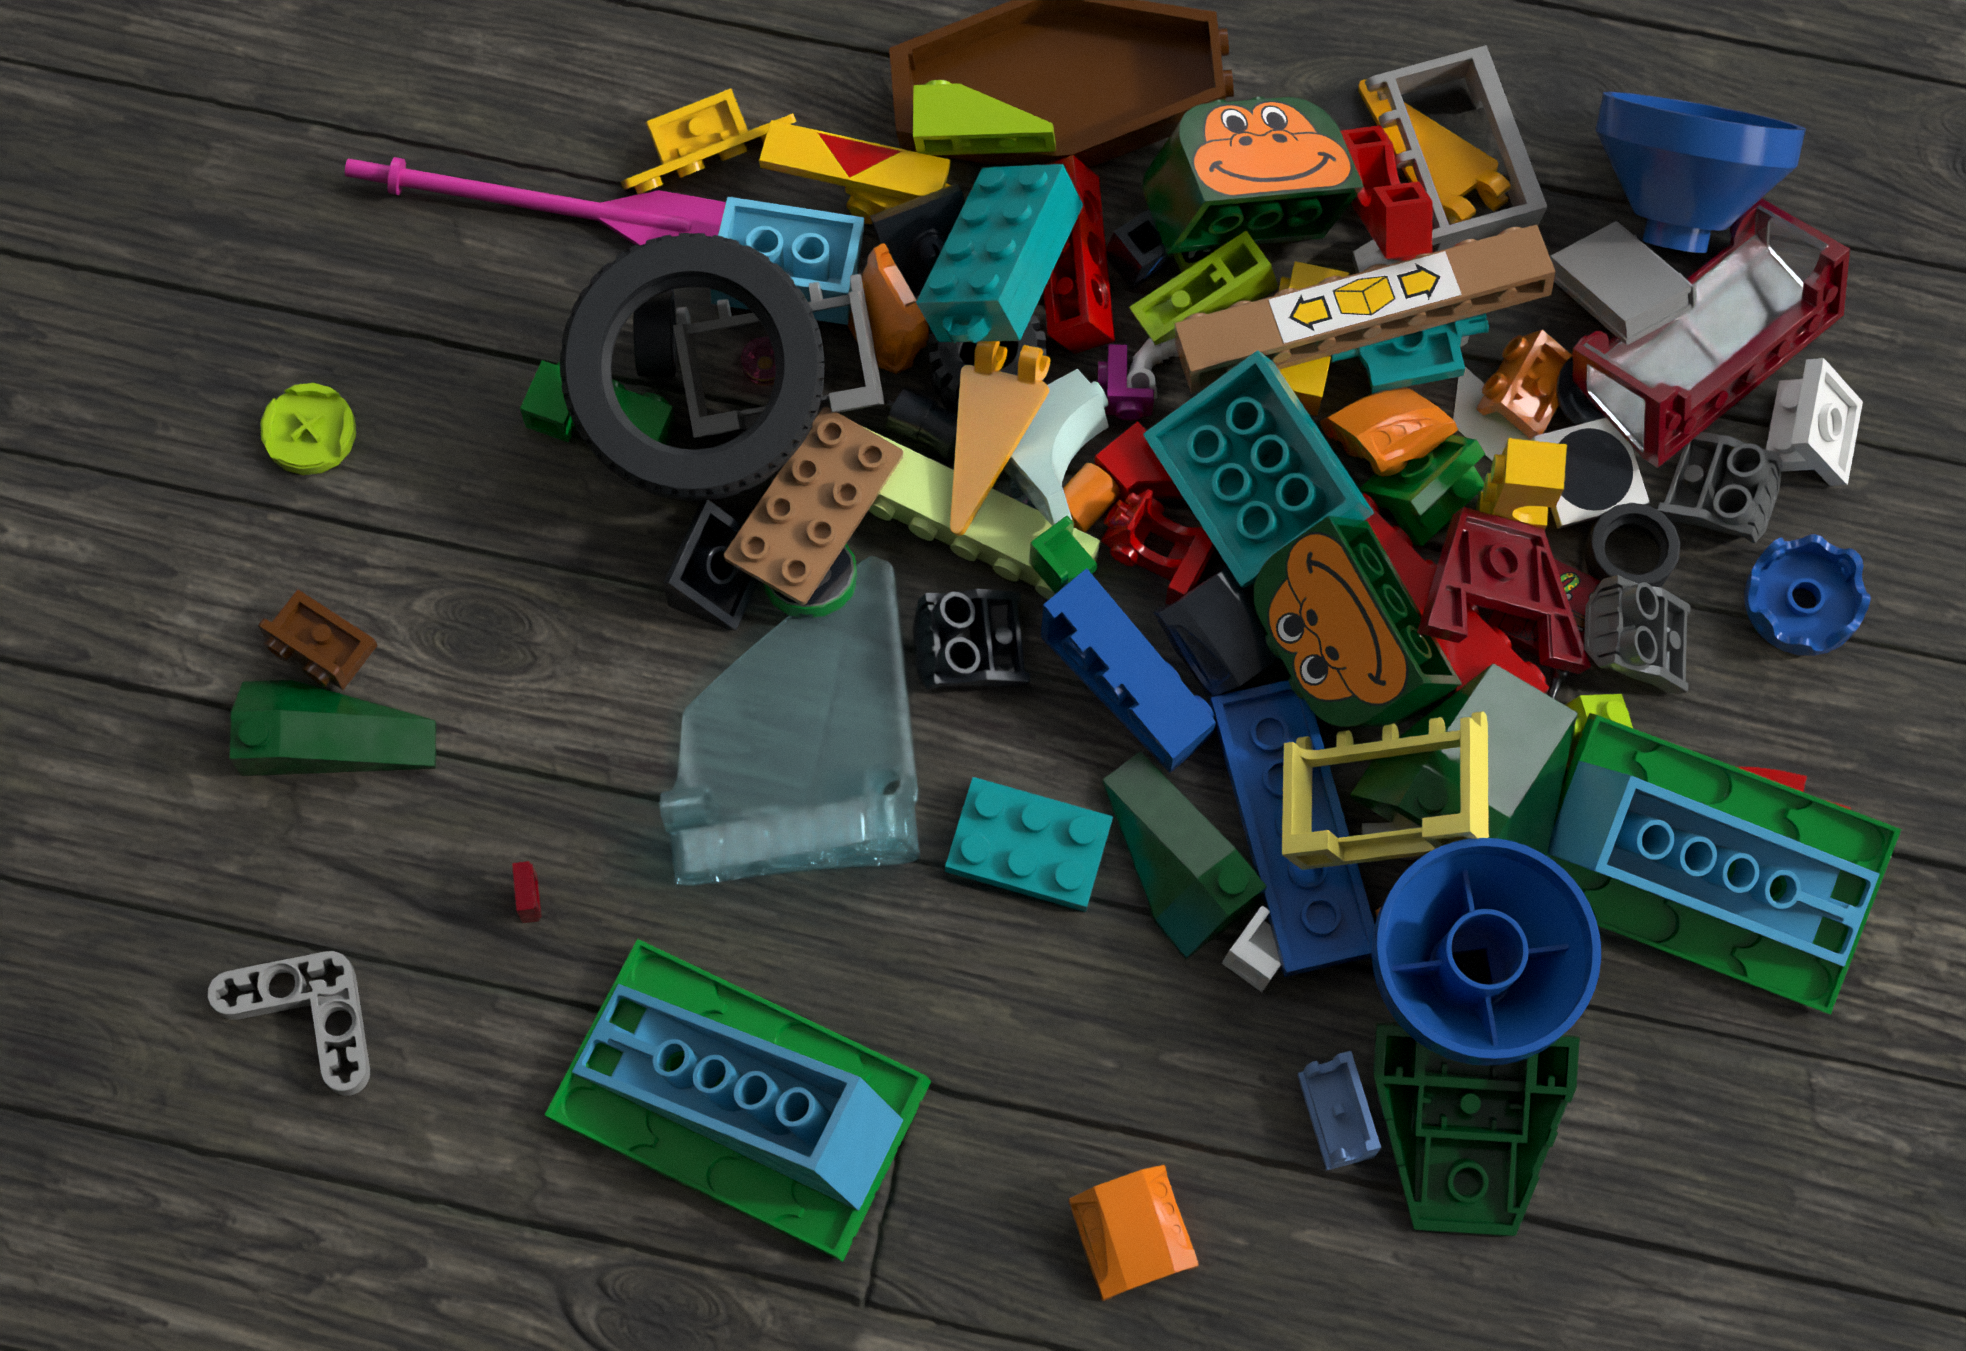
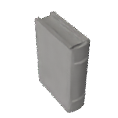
M1617 221L1550 256L1556 271L1554 282L1626 346L1695 308L1697 301L1695 286Z

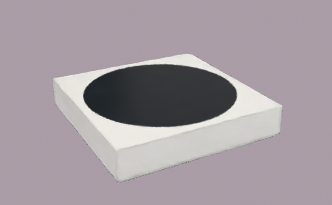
M1622 414L1613 416L1619 419L1625 426ZM1607 418L1537 435L1531 439V441L1567 444L1564 490L1556 507H1551L1557 529L1598 519L1602 514L1617 505L1627 503L1647 505L1650 503L1632 446Z

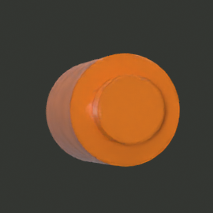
M1086 463L1063 487L1072 521L1074 522V528L1084 533L1091 528L1121 495L1115 481L1104 470L1092 463Z

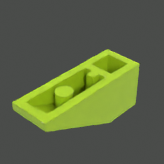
M932 80L925 85H914L913 138L917 153L926 155L1056 151L1054 127L1051 122L962 84H952L945 80Z
M1245 231L1129 308L1154 345H1158L1174 339L1175 323L1183 321L1186 317L1196 313L1210 314L1225 310L1240 301L1254 302L1261 300L1276 290L1278 285L1272 265L1248 232Z

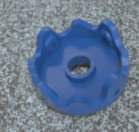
M1816 534L1792 541H1784L1783 538L1774 540L1756 561L1747 577L1744 589L1745 608L1749 620L1756 631L1769 644L1784 652L1795 655L1815 656L1828 653L1842 646L1859 628L1871 600L1870 594L1866 592L1862 580L1864 565L1861 556L1851 548H1838ZM1796 589L1810 591L1816 599V606L1810 609L1798 606L1793 600L1792 592Z

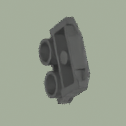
M1701 432L1683 447L1664 503H1659L1657 510L1665 514L1673 522L1697 525L1710 530L1745 537L1749 542L1756 543L1766 532L1779 493L1782 471L1780 453L1761 449L1757 445L1744 443L1731 436Z
M1619 575L1602 579L1586 604L1584 650L1600 668H1611L1630 678L1652 684L1664 692L1674 694L1688 692V683L1686 682L1687 615L1690 614V605L1667 590L1651 586L1646 582L1636 583Z

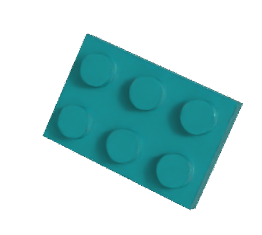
M972 777L945 865V872L1086 912L1113 816Z

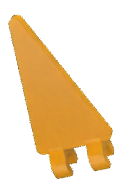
M1367 79L1361 80L1358 92L1378 126L1380 125L1379 116L1392 111L1388 99L1380 101L1377 91H1368L1365 84ZM1404 102L1449 225L1469 220L1476 214L1474 206L1463 197L1474 188L1477 189L1483 202L1492 211L1497 210L1508 202V197L1504 193L1510 190L1511 184L1502 174L1497 172V160ZM1398 126L1383 128L1393 142L1394 156L1405 152L1406 148ZM1412 166L1402 168L1409 183L1418 182Z
M978 341L975 349V365H965L961 369L950 530L957 536H961L967 531L1049 394V386L1042 380L1048 372L1051 359L1048 356L1042 355L1043 350L1041 348L1023 345L1018 361V375L1000 372L1007 356L1006 347L999 346L1000 341Z

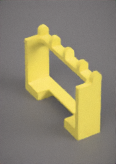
M1484 711L1472 713L1471 717L1460 718V730L1446 732L1444 720L1439 717L1429 720L1428 735L1399 738L1397 726L1390 724L1383 726L1382 741L1353 745V737L1348 730L1337 733V747L1313 750L1312 741L1309 736L1298 737L1296 744L1294 742L1284 743L1282 855L1301 870L1421 856L1455 841L1470 838H1489L1488 721ZM1460 747L1461 813L1422 818L1421 828L1341 838L1336 837L1329 830L1312 832L1313 767Z

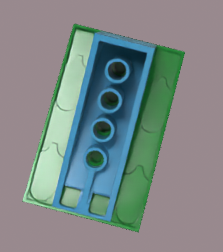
M1589 713L1582 731V737L1579 739L1564 778V784H1562L1547 857L1556 862L1575 880L1592 908L1597 925L1831 1015L1902 829L1602 716Z
M637 939L552 1099L545 1116L571 1132L623 1155L639 1165L708 1196L712 1200L761 1222L777 1232L843 1262L853 1242L852 1240L856 1236L873 1202L875 1193L878 1191L897 1153V1148L900 1146L919 1108V1103L927 1092L931 1080L916 1070Z

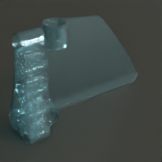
M870 556L856 565L858 577L854 594L842 608L823 617L812 618V614H800V617L789 615L738 658L686 707L682 719L678 778L673 789L662 792L660 797L662 821L666 831L671 834L675 883L695 886L788 872L898 865L910 863L920 858L915 811L919 791L895 569L889 562L876 556ZM900 780V786L893 795H883V790L888 783Z

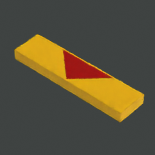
M773 120L770 122L759 159L760 168L908 201L943 189L950 169L949 159Z

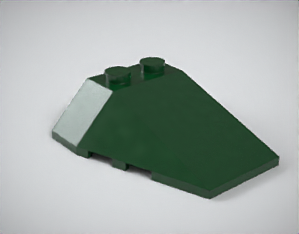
M1493 663L1399 736V738L1428 735L1429 720L1439 717L1444 720L1446 732L1460 730V718L1471 717L1472 713L1484 711L1488 721L1489 838L1503 839L1526 845L1547 856L1578 713ZM1460 747L1373 759L1352 791L1350 798L1390 822H1393L1399 813L1422 827V818L1461 813Z
M1397 1022L1376 1023L1373 1077L1414 1230L1516 1236L1539 1181V1173L1549 1148L1553 1147L1558 1135L1557 1129L1568 1102L1571 1103L1577 1088L1580 1037L1563 1034L1552 1045L1529 1058L1503 1065L1485 1066L1472 1065L1445 1058L1418 1043Z

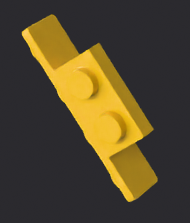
M731 88L646 121V126L662 165L621 181L623 189L626 190L634 186L637 194H641L663 185L660 176L677 170L681 178L704 169L705 166L702 159L719 153L722 161L747 152L745 142L761 136L764 144L770 123L748 131ZM790 114L775 121L793 124L796 122L794 114Z

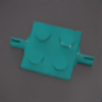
M1484 313L1331 355V362L1359 357L1367 370L1372 393L1464 376L1465 365L1460 348L1461 339L1464 336L1488 333L1487 316Z

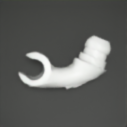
M1150 338L1133 356V362L1127 375V388L1154 389V399L1158 398L1155 376L1151 369L1156 364L1163 363V360L1169 359V357H1179L1175 347V338L1158 345H1154Z

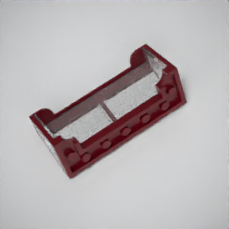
M1762 198L1730 226V245L1686 279L1695 286L1697 291V301L1693 310L1627 346L1616 336L1609 341L1608 336L1601 331L1585 335L1573 348V382L1640 456L1659 468L1844 316L1850 248Z

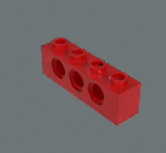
M1072 155L1045 164L1064 165L1083 203V207L1044 288L1048 335L1073 354L1114 342L1115 337L1099 176Z

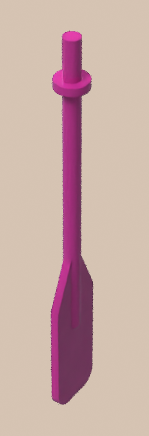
M397 157L392 159L390 166L349 158L345 165L346 177L387 184L389 194L400 195L402 188L408 187L595 220L634 245L638 244L639 246L646 244L647 240L665 235L674 237L679 236V233H705L706 236L711 237L718 235L726 202L660 190L599 203L406 169L405 159Z

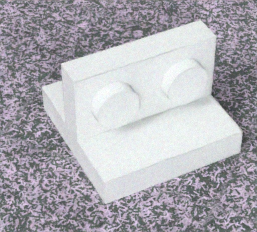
M1824 358L1806 360L1803 379L1779 381L1766 450L1780 453L1782 471L1815 470L1830 486L1848 485L1863 401Z

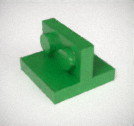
M1451 435L1423 458L1408 460L1407 465L1400 472L1391 476L1373 475L1359 491L1370 496L1377 506L1388 508L1401 529L1408 535L1412 544L1423 546L1452 519L1453 514L1463 508L1484 488V481L1474 465L1485 455V452L1477 439Z

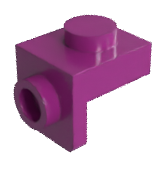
M1109 344L1107 361H1098L1097 382L1102 389H1106V397L1109 404L1105 407V414L1116 415V417L1122 420H1138L1143 416H1151L1154 405V389L1127 388V345Z

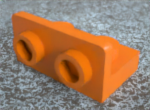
M1544 330L1524 336H1516L1503 350L1502 357L1504 360L1498 371L1484 384L1482 388L1484 395L1476 410L1483 416L1498 411L1529 439L1543 434L1559 406L1556 393L1559 372L1572 354Z

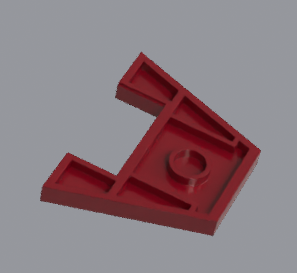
M1466 507L1453 514L1417 633L1460 643L1468 637L1466 603L1537 621L1541 665L1576 674H1581L1589 669L1591 665L1584 650V645L1544 529Z

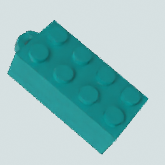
M1063 164L988 167L981 169L916 301L938 342L976 343L978 341L1021 340L1083 207V203Z

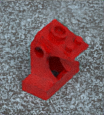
M1148 489L1138 495L1131 492L1126 501L1122 502L1119 500L1109 511L1104 522L1108 529L1101 542L1111 548L1109 553L1118 562L1128 566L1137 564L1171 581L1165 601L1166 604L1170 605L1196 587L1216 547L1202 525L1199 528L1185 527L1164 517L1162 514L1165 508L1159 501L1152 498L1153 491ZM1150 532L1175 544L1168 557L1159 555L1144 546Z

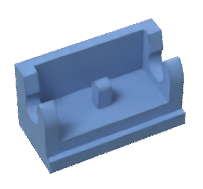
M1351 1051L1337 1054L1333 1058L1334 1060L1324 1064H1318L1317 1061L1311 1062L1306 1065L1303 1072L1297 1075L1326 1171L1372 1159L1381 1148Z

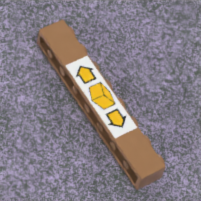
M1537 224L1525 228L1511 227L1503 230L1496 236L1478 241L1475 239L1463 240L1452 248L1434 253L1420 254L1411 260L1390 265L1375 264L1363 272L1350 276H1331L1322 280L1317 285L1298 290L1295 288L1284 289L1277 292L1273 297L1254 302L1240 301L1231 305L1228 309L1210 314H1192L1183 321L1175 323V347L1192 394L1207 388L1257 350L1273 361L1278 369H1283L1549 296L1552 294L1556 271Z

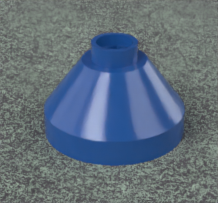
M1603 92L1595 128L1633 212L1636 215L1647 218L1642 240L1665 248L1696 253L1707 252L1711 230H1726L1798 166L1806 131L1804 127L1752 113L1670 98L1623 92Z
M1470 838L1455 841L1428 852L1414 862L1397 880L1384 900L1374 926L1372 965L1377 987L1389 1012L1397 1023L1418 1043L1445 1058L1457 1062L1485 1066L1503 1065L1529 1058L1543 1051L1556 1042L1580 1018L1592 998L1599 978L1601 942L1596 918L1586 896L1575 880L1556 862L1537 850L1513 841L1497 838ZM1477 953L1485 960L1489 985L1480 984L1467 978L1456 966L1453 956Z

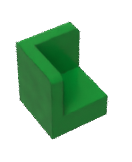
M1068 515L1030 542L1029 564L1055 594L1086 568L1091 574L1097 570L1096 561L1073 536L1074 522Z

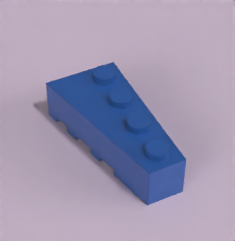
M1087 568L1043 604L1041 638L1169 773L1212 738L1216 721L1213 719L1215 715L1211 707L1203 698L1198 695L1194 696L1182 682L1177 671L1164 661Z

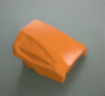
M883 243L875 247L869 254L867 266L861 278L877 365L882 369L897 374L912 367L918 351L927 346L929 325L916 303V298L892 259L887 246ZM851 308L848 327L857 341Z
M1407 387L1373 393L1320 421L1326 436L1329 438L1333 437L1335 441H1341L1348 455L1367 459L1373 471L1380 476H1391L1405 468L1408 460L1423 458L1458 430L1455 421L1444 411Z
M1165 1165L1130 1173L1094 1186L1069 1198L1068 1203L1102 1301L1111 1299L1113 1296L1184 1270L1189 1271L1199 1266L1176 1204Z

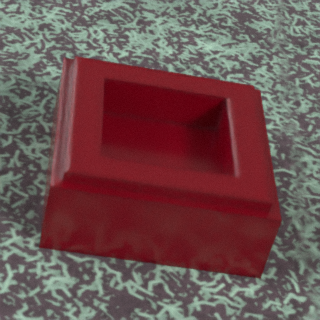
M530 861L512 863L517 913L522 923L538 922L542 918L538 875Z

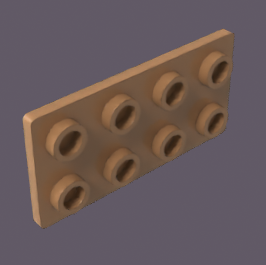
M823 407L815 418L812 428L802 445L788 462L784 464L724 553L725 561L795 602L805 605L902 460L903 450L843 415L832 412V409Z

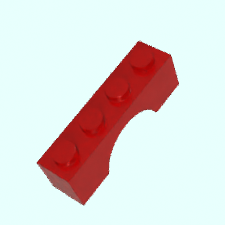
M1382 126L1340 131L1364 186L1351 205L1386 259L1406 261L1420 254L1432 253L1433 201L1419 181L1400 184L1393 142Z

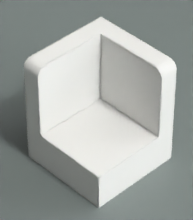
M1261 906L1222 962L1223 965L1261 992L1281 966L1271 927L1264 921L1270 911L1264 906Z

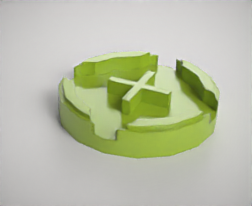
M316 383L294 385L284 390L285 394L279 396L277 400L274 398L266 406L260 422L261 440L271 459L284 470L300 475L320 474L339 465L350 453L356 438L355 417L348 403L331 387Z

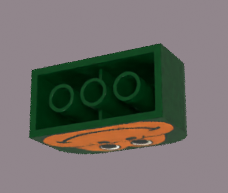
M1260 96L1249 100L1230 102L1220 99L1192 107L1182 117L1146 170L1143 178L1144 196L1167 254L1219 249L1245 231L1248 232L1256 245L1324 238L1364 187L1343 136L1334 120L1317 105L1294 97L1266 99Z
M1327 516L1274 553L1261 567L1254 586V604L1257 615L1268 633L1265 636L1266 643L1272 653L1279 659H1282L1291 674L1288 678L1289 683L1295 694L1300 699L1305 700L1314 714L1323 721L1341 727L1399 725L1462 684L1436 638L1417 633L1422 614L1368 521Z

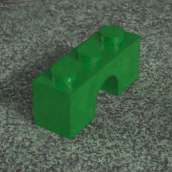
M542 360L520 407L522 418L526 428L569 442L576 427L571 419L562 392L560 362L555 365ZM612 379L617 400L628 419L641 432L653 440L668 445L676 427L673 406L669 405L666 399L657 394L646 392L640 395L626 390L624 385Z

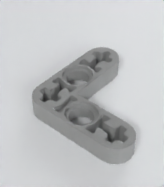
M325 951L226 971L212 980L208 988L210 1005L222 1017L229 1020H239L311 1005L320 1069L324 1082L334 1093L342 1096H352L366 1087L370 1079V1065L357 979L353 966L343 954L335 951ZM334 964L339 972H344V975L336 977V985L333 987H329L321 979L310 981L309 984L312 992L306 993L307 984L301 970L307 969V973L311 978L326 975L327 966ZM280 973L293 975L295 978V988L289 996L275 998L270 995L269 984L272 978ZM258 978L257 987L263 998L262 1002L257 1003V998L253 993L238 996L236 1000L237 1005L230 1007L225 1000L221 999V996L228 994V986L235 984L240 991L255 990L252 980ZM336 1011H346L352 1017L350 1029L341 1036H332L325 1029V1022L328 1016ZM356 1042V1047H355V1048H353V1047H347V1046H349V1045H351V1044H353V1043ZM329 1047H346L348 1061L353 1067H358V1071L351 1073L350 1082L343 1083L339 1076H333V1072L341 1069V1058L336 1049L328 1053Z

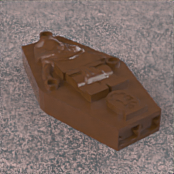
M1011 0L889 48L895 126L900 149L917 152L913 138L914 85H925L932 80H945L952 84H962L1053 123L1056 141V151L933 155L1002 167L1045 165L1074 155L1084 165L1091 168L1170 137L1185 113L1194 106L1220 99L1226 101V98L1234 97L1232 69L1223 70L1222 56H1229L1227 28L1218 29L1217 12L1143 0Z

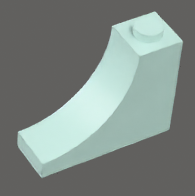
M1078 369L1048 384L1049 394L1004 467L1005 472L1051 526L1067 515L1072 520L1062 488V481L1068 465L1089 440L1109 427L1104 410L1109 405L1105 392L1098 382L1090 383Z

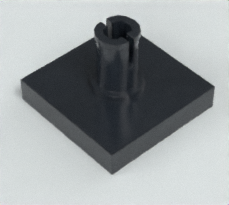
M957 183L870 215L879 245L885 243L914 297L920 295L965 204L962 190Z

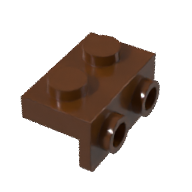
M298 589L272 622L263 618L258 624L260 631L266 639L263 645L267 650L286 662L290 657L294 658L304 665L302 671L323 687H326L331 682L341 690H344L378 646L374 638Z

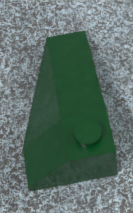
M293 680L244 681L241 684L231 711L230 760L241 776L436 769V721Z
M1141 751L1102 780L1121 834L1124 835L1132 856L1133 866L1138 879L1141 880L1149 901V908L1153 919L1185 960L1262 902L1267 889L1265 883L1237 849Z

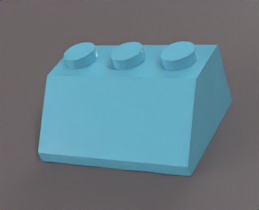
M727 197L718 236L739 241V244L743 246L748 245L769 257L771 262L778 264L793 279L794 284L802 291L807 301L811 302L809 283L813 282L820 283L823 299L843 296L852 292L850 275L858 274L864 217ZM710 289L711 304L717 305L718 300L728 299L730 307L749 309L737 299L720 291ZM851 305L813 312V315L819 321L848 325Z

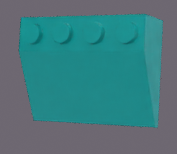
M1259 350L1143 434L1242 588L1256 582L1261 567L1274 553L1325 517L1335 516L1364 521L1374 514L1275 363Z

